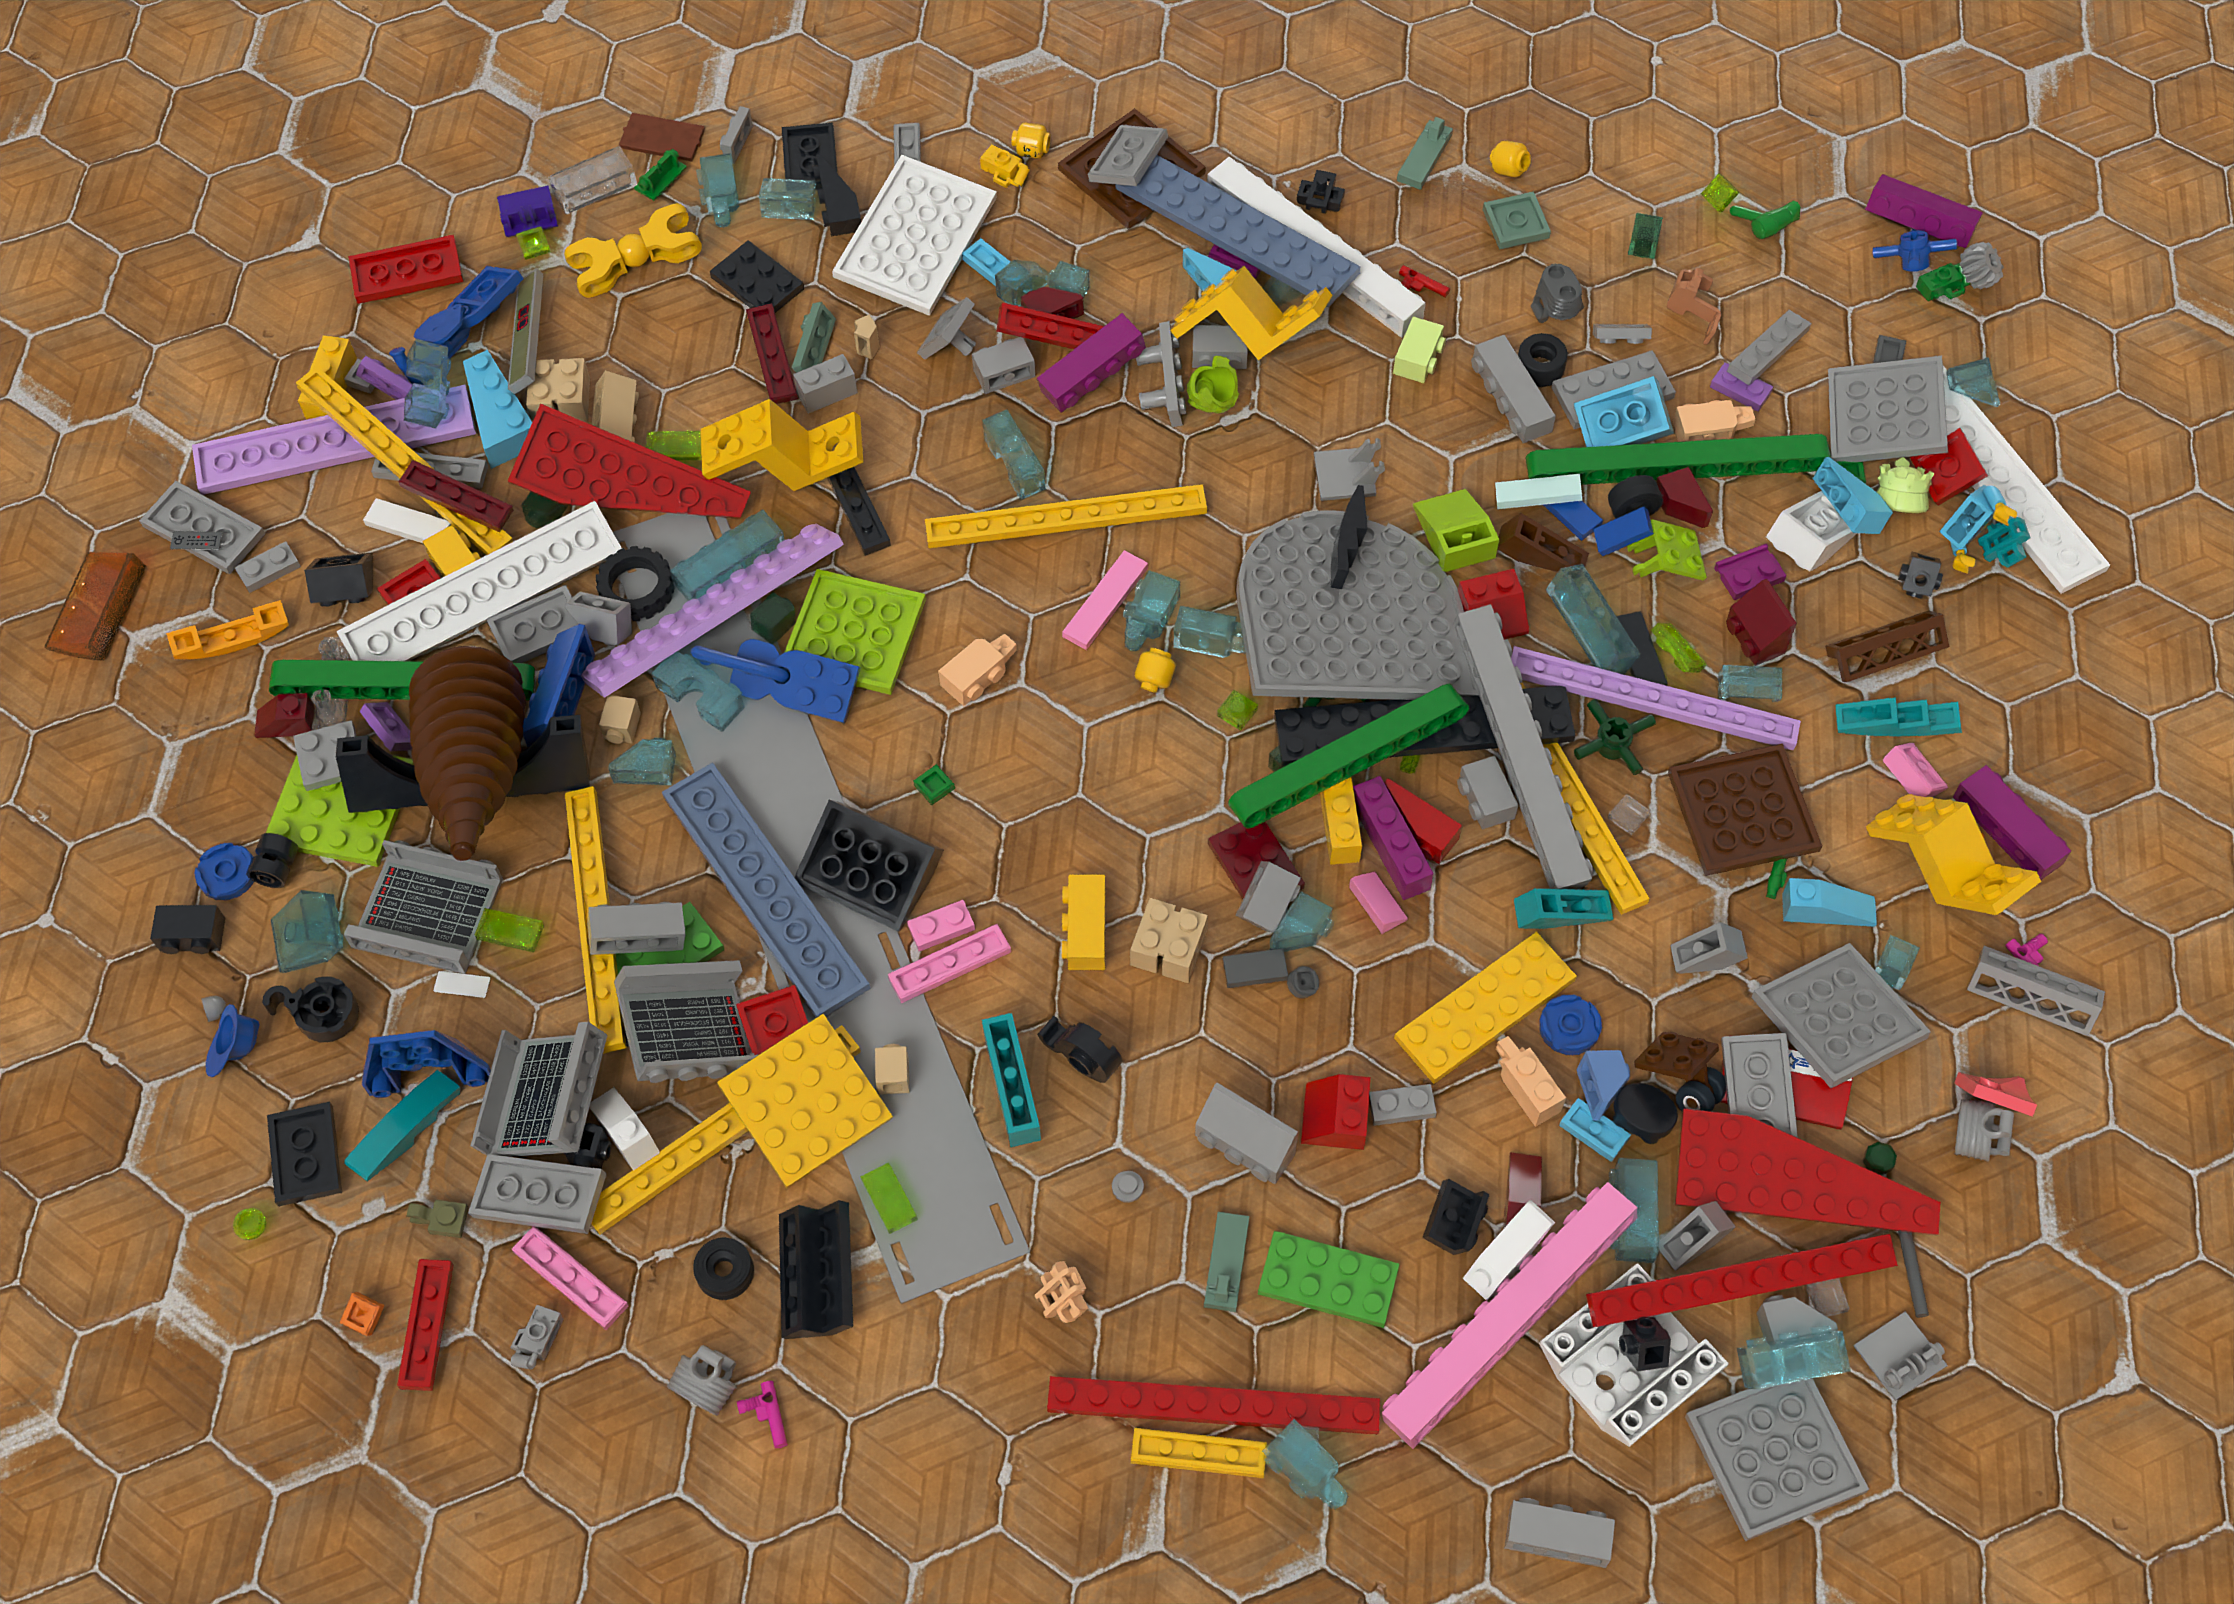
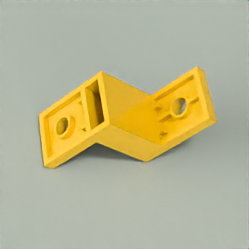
M1243 266L1237 271L1234 269L1228 271L1221 278L1222 282L1217 286L1214 283L1209 285L1201 293L1202 296L1197 301L1194 298L1189 300L1181 308L1183 311L1174 318L1176 323L1170 331L1178 339L1217 310L1253 355L1260 360L1320 317L1333 295L1327 287L1319 292L1313 290L1304 297V303L1297 307L1294 304L1282 313L1247 268Z
M768 399L701 428L702 475L710 480L752 461H756L791 490H799L863 463L861 417L854 411L807 431L772 400ZM836 443H838V444L836 445V447H835V450L832 451V448L834 447V445H835Z
M1907 794L1897 800V804L1889 810L1877 814L1875 820L1866 826L1871 837L1909 843L1936 904L1998 915L2041 882L2037 871L1995 864L1969 805L1965 802Z

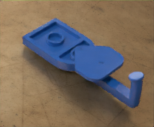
M486 266L449 304L447 309L430 316L415 331L414 338L416 341L437 345L416 368L406 357L404 347L391 350L389 355L393 357L395 363L411 384L416 387L425 385L467 341L471 327L484 320L490 313L495 312L500 307V303L508 295L516 291L517 285L524 278L518 270Z
M749 639L743 642L739 647L737 656L702 646H694L691 650L692 656L705 666L713 663L733 669L730 685L738 695L759 700L771 694L774 700L784 707L844 724L861 669L859 666L799 650L788 651L780 655L773 644L756 639Z

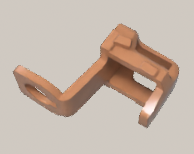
M1699 268L1695 270H1682L1676 278L1667 307L1682 316L1685 311H1689L1709 322L1703 344L1707 345L1717 330L1721 312L1718 308L1696 297L1698 289L1708 291L1713 283V279L1703 274L1704 270Z

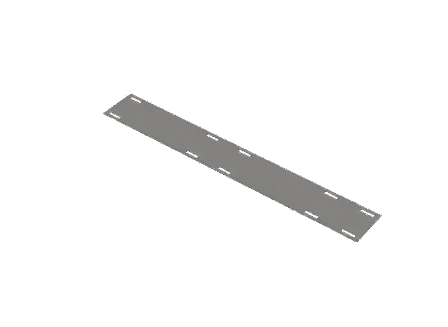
M667 513L613 532L618 543L625 541L628 549L631 546H638L639 549L648 547L654 553L656 551L659 552L663 560L666 559L673 575L675 590L674 593H671V602L665 604V609L662 612L653 614L654 617L650 619L644 617L640 618V621H636L640 631L651 629L659 624V620L662 617L678 612L687 601L700 598L706 594L707 589L711 586L722 584L730 578L733 572L746 568L726 518L715 517L724 541L719 543L715 541L706 516ZM635 568V572L628 574L625 571L619 575L627 599L634 600L651 593L658 583L659 578L656 573L644 568ZM758 599L751 606L761 629L752 631L745 611L742 609L670 656L671 661L665 663L661 661L656 664L654 669L694 772L712 762L791 874L795 877L828 800L844 803L807 713L782 706L774 700L771 694L759 700L738 695L730 685L733 669L713 663L705 666L691 654L694 646H702L737 656L739 647L743 642L749 639H756L773 644L781 655L782 652L761 601ZM801 886L870 984L871 989L830 1013L826 1018L834 1030L843 1025L860 1047L861 1053L856 1055L854 1060L877 1094L875 1048H883L887 1044H898L907 1047L910 1093L879 1095L893 1118L842 1152L900 1303L902 1304L1030 1253L924 994L901 1003L888 979L889 973L911 964L897 930ZM884 932L887 933L900 965L899 968L894 970L890 967L878 937L879 934ZM758 935L779 990L789 987L783 969ZM806 1003L802 1004L809 1023L816 1017ZM998 1203L1014 1241L1007 1245L1003 1242L989 1206ZM900 1242L915 1280L907 1285L891 1248V1245Z

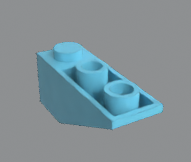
M1825 457L1813 477L1815 483L1853 533L1880 534L1893 514L1892 510L1876 491L1833 459Z

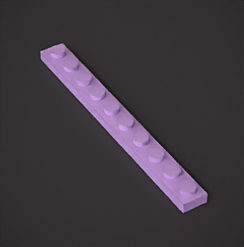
M1514 646L1512 651V663L1514 667L1517 666L1519 668L1522 680L1547 687L1565 686L1566 692L1773 746L1783 744L1785 749L1792 751L1797 744L1800 720Z

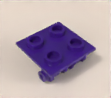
M549 185L497 196L501 213L500 218L506 238L558 226Z

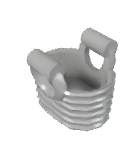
M1961 1099L1955 1154L1987 1162L1990 1160V1155L2008 1156L2011 1147L2014 1113L2009 1110L1995 1108L1996 1104L1990 1101ZM1995 1115L2000 1116L1999 1125L1994 1124ZM1992 1139H1998L1997 1148L1991 1147Z
M702 1345L691 1358L685 1355L681 1356V1360L678 1362V1366L667 1387L693 1404L717 1416L719 1411L722 1410L723 1405L726 1404L727 1399L733 1394L734 1389L737 1388V1385L730 1381L736 1361L717 1350L713 1351ZM711 1365L714 1367V1370L712 1374L708 1376L707 1369L708 1366ZM721 1369L726 1371L722 1378L719 1377Z

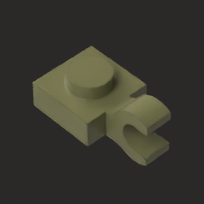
M435 1200L433 1209L420 1204L410 1203L406 1216L410 1217L411 1223L428 1224V1232L430 1234L462 1238L469 1208L464 1203Z

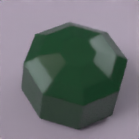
M1876 1142L1867 1147L1863 1163L1868 1170L1882 1176L1893 1170L1897 1155L1891 1145Z

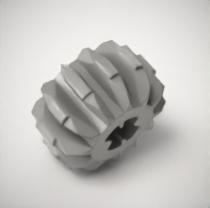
M1989 242L1970 245L1969 248L1960 254L1962 274L1965 275L1966 282L1971 283L1974 289L1989 288L2003 277L2002 269L2004 266L2001 264V257L1998 256L1997 249H1993Z

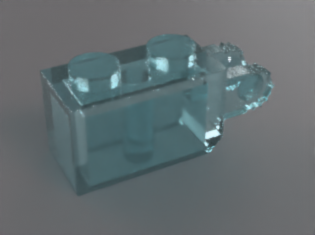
M731 153L701 157V169H696L698 183L704 186V189H699L701 204H707L709 215L714 214L716 226L727 227L731 223L730 212H734L740 207Z
M1150 570L1144 580L1140 579L1135 588L1136 596L1133 602L1128 601L1123 612V617L1126 618V629L1124 632L1125 648L1130 651L1137 652L1141 645H1143L1146 637L1155 639L1161 636L1180 598V581Z
M1180 606L1174 626L1173 648L1222 658L1230 656L1231 651L1246 654L1244 640L1241 639L1243 638L1241 623L1236 622L1237 617Z
M1295 1419L1291 1420L1262 1450L1267 1456L1264 1459L1265 1462L1276 1473L1279 1474L1282 1471L1291 1480L1289 1483L1291 1489L1301 1498L1307 1496L1309 1499L1317 1496L1324 1504H1327V1507L1329 1506L1330 1509L1333 1508L1334 1510L1346 1505L1347 1498L1349 1497L1347 1496L1348 1493L1342 1489L1343 1486L1334 1478L1338 1473V1462Z

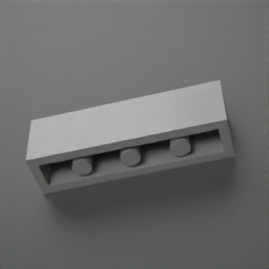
M1501 335L1475 345L1474 355L1471 359L1472 367L1483 378L1487 392L1489 394L1492 393L1496 399L1500 413L1506 415L1511 431L1519 436L1522 443L1551 433L1556 416L1506 336Z

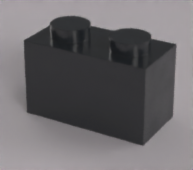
M159 905L155 909L150 939L159 951L166 954H177L179 951H192L197 954L220 951L226 918L217 905Z

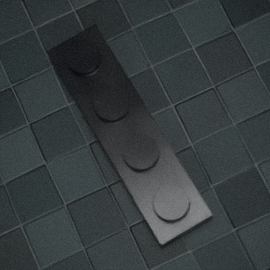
M855 467L827 477L864 555L866 556L891 546L886 530Z

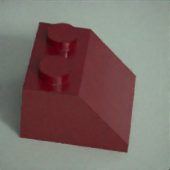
M1767 578L1760 581L1731 606L1726 620L1729 632L1736 636L1741 644L1742 652L1747 658L1751 659L1755 666L1785 654L1797 625Z

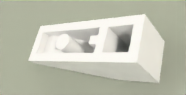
M614 1087L590 1103V1110L633 1171L660 1153L650 1133Z
M1528 1201L1478 1257L1463 1279L1485 1300H1489L1497 1294L1498 1287L1505 1279H1512L1521 1263L1531 1255L1555 1222L1533 1201Z

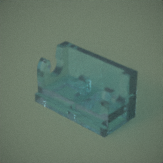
M763 178L759 193L761 217L813 220L817 198L814 197L816 182L811 180Z
M1723 665L1718 673L1719 699L1725 700L1728 697L1771 699L1772 702L1781 701L1782 668Z

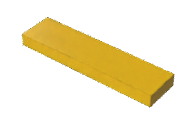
M1134 1428L1131 1464L1264 1478L1267 1442Z

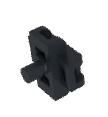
M1316 170L1313 182L1301 181L1297 193V202L1305 205L1306 210H1311V207L1321 209V213L1326 214L1327 210L1338 212L1345 189L1334 187L1336 183L1335 173ZM1314 195L1323 196L1324 200L1314 198Z

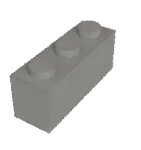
M661 902L643 905L631 903L621 906L603 904L588 908L587 928L590 955L683 950L685 926L682 903Z
M1520 1498L1519 1501L1513 1500L1509 1509L1504 1549L1606 1568L1611 1561L1615 1520L1608 1519L1605 1513L1598 1511H1587L1586 1514L1573 1512V1508L1567 1505L1555 1504L1551 1508L1541 1506L1539 1501L1531 1498Z

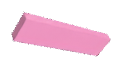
M1124 550L1062 631V637L1087 650L1146 572L1148 563Z
M995 924L889 973L888 979L900 1002L904 1003L1011 953V947L998 924Z
M533 1226L512 1248V1251L605 1330L627 1309L628 1304L537 1227Z

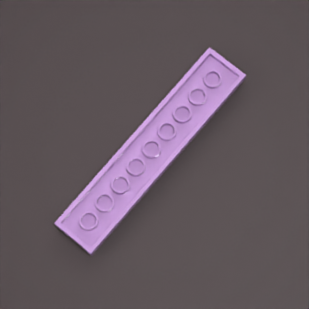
M466 385L364 407L411 449L476 434ZM328 415L192 445L197 487L201 495L375 457Z
M818 524L804 527L799 535L780 542L777 545V549L769 554L758 556L752 565L733 572L728 580L722 584L711 586L707 589L706 594L700 598L687 601L678 612L662 617L656 626L640 631L635 635V639L626 645L622 644L611 650L610 655L604 659L591 662L586 667V670L583 671L582 679L585 684L605 698L844 545L840 536Z

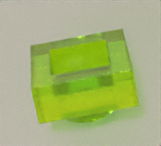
M1718 173L1701 195L1717 211L1723 212L1739 194V191L1722 174Z
M541 226L516 234L525 260L551 252Z
M1233 690L1217 710V716L1241 731L1258 710V704Z

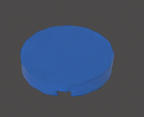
M222 843L213 846L204 852L199 859L200 863L194 872L196 883L206 896L215 900L237 898L248 891L254 883L246 875L253 856L247 848L233 845V843Z
M1561 995L1551 999L1546 1004L1539 1019V1030L1544 1042L1554 1051L1564 1055H1580L1589 1051L1597 1043L1602 1029L1601 1016L1592 1003L1582 1000V997L1577 995Z

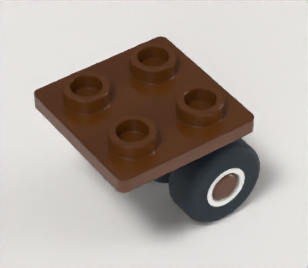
M1662 1032L1634 1061L1635 1068L1686 1081L1676 1093V1102L1681 1111L1683 1109L1711 1112L1715 1104L1720 1103L1726 1094L1724 1075L1712 1067H1707V1063L1719 1051L1717 1043L1708 1042L1701 1038L1678 1035L1675 1032Z

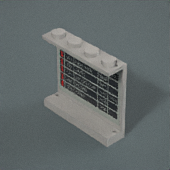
M384 840L382 845L388 856L359 925L348 924L344 936L349 945L354 949L465 974L503 880L497 865L483 859L479 861L470 859L459 861L452 854H443L431 847H423L421 849L412 847L404 841L390 842Z
M740 960L622 967L614 980L637 1081L650 1080L652 1083H658L666 1079L677 1078L681 1081H688L696 1077L705 1076L717 1079L729 1075L758 1056L751 1052L736 1007L739 999L734 983L742 973Z
M579 1022L575 1035L521 1040L510 1032L502 1030L470 1146L485 1155L492 1154L507 1157L578 1152L607 1034L589 1022Z

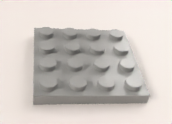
M1942 356L1828 369L1831 459L1835 462H1862L1948 453Z
M1851 943L1754 990L1751 997L1782 1033L1787 1034V1039L1830 1088L1928 1039L1931 1032Z
M1807 1366L1690 1411L1685 1415L1686 1421L1745 1541L1865 1494L1869 1490Z

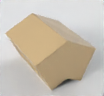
M869 314L854 321L856 330L854 337L857 354L873 359L880 345L877 326Z

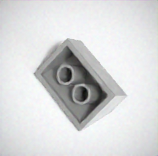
M1219 1083L1214 1085L1195 1125V1136H1197L1201 1144L1210 1149L1215 1147L1220 1150L1231 1163L1246 1166L1257 1179L1263 1182L1268 1180L1276 1184L1296 1153L1298 1131Z

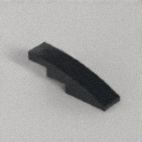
M1362 485L1357 486L1347 505L1334 542L1331 559V588H1343L1349 568L1353 565L1358 547H1361L1368 529L1364 486Z

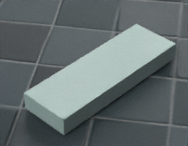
M1580 474L1495 483L1497 509L1582 501Z

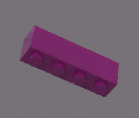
M1884 174L1881 175L1874 186L1865 209L1916 230L1925 231L1927 234L1942 240L1957 239V245L1963 248L1968 246L1983 214L1981 211Z
M1121 313L1037 377L1041 392L1060 413L1067 408L1073 407L1082 396L1095 390L1103 380L1110 375L1116 374L1124 364L1131 359L1137 358L1146 348L1142 333Z
M1985 765L1959 784L1953 798L1958 802L1968 803L1975 821L2022 869L2037 871L2040 880H2042L2064 864L2071 853L2066 842L2061 837L2056 836L2046 826L2045 821L2025 804L2020 795L2014 793L2004 783L1998 773L1993 772Z
M1381 776L1353 786L1357 815L1403 901L1431 890L1434 873Z

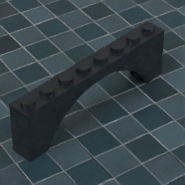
M581 715L550 717L542 734L531 746L520 753L512 787L505 797L575 791L590 787V770ZM368 735L337 738L335 757L349 813L428 806L421 795L420 785L415 776L414 765L389 754Z

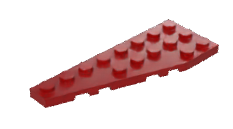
M541 403L508 478V483L561 505L585 506L595 501L599 508L741 519L751 495V491L717 477L708 480L702 475L701 470Z
M1692 1109L1682 1110L1675 1205L1697 1208L1700 1205L1716 1201L1723 1211L1934 1236L1939 1235L1941 1202L1750 1116Z

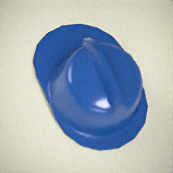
M229 1004L225 1007L218 1030L209 1048L206 1059V1073L210 1077L218 1075L227 1061L238 1060L247 1056L256 1043L260 1025L259 1021L237 1014V1009L234 1005Z

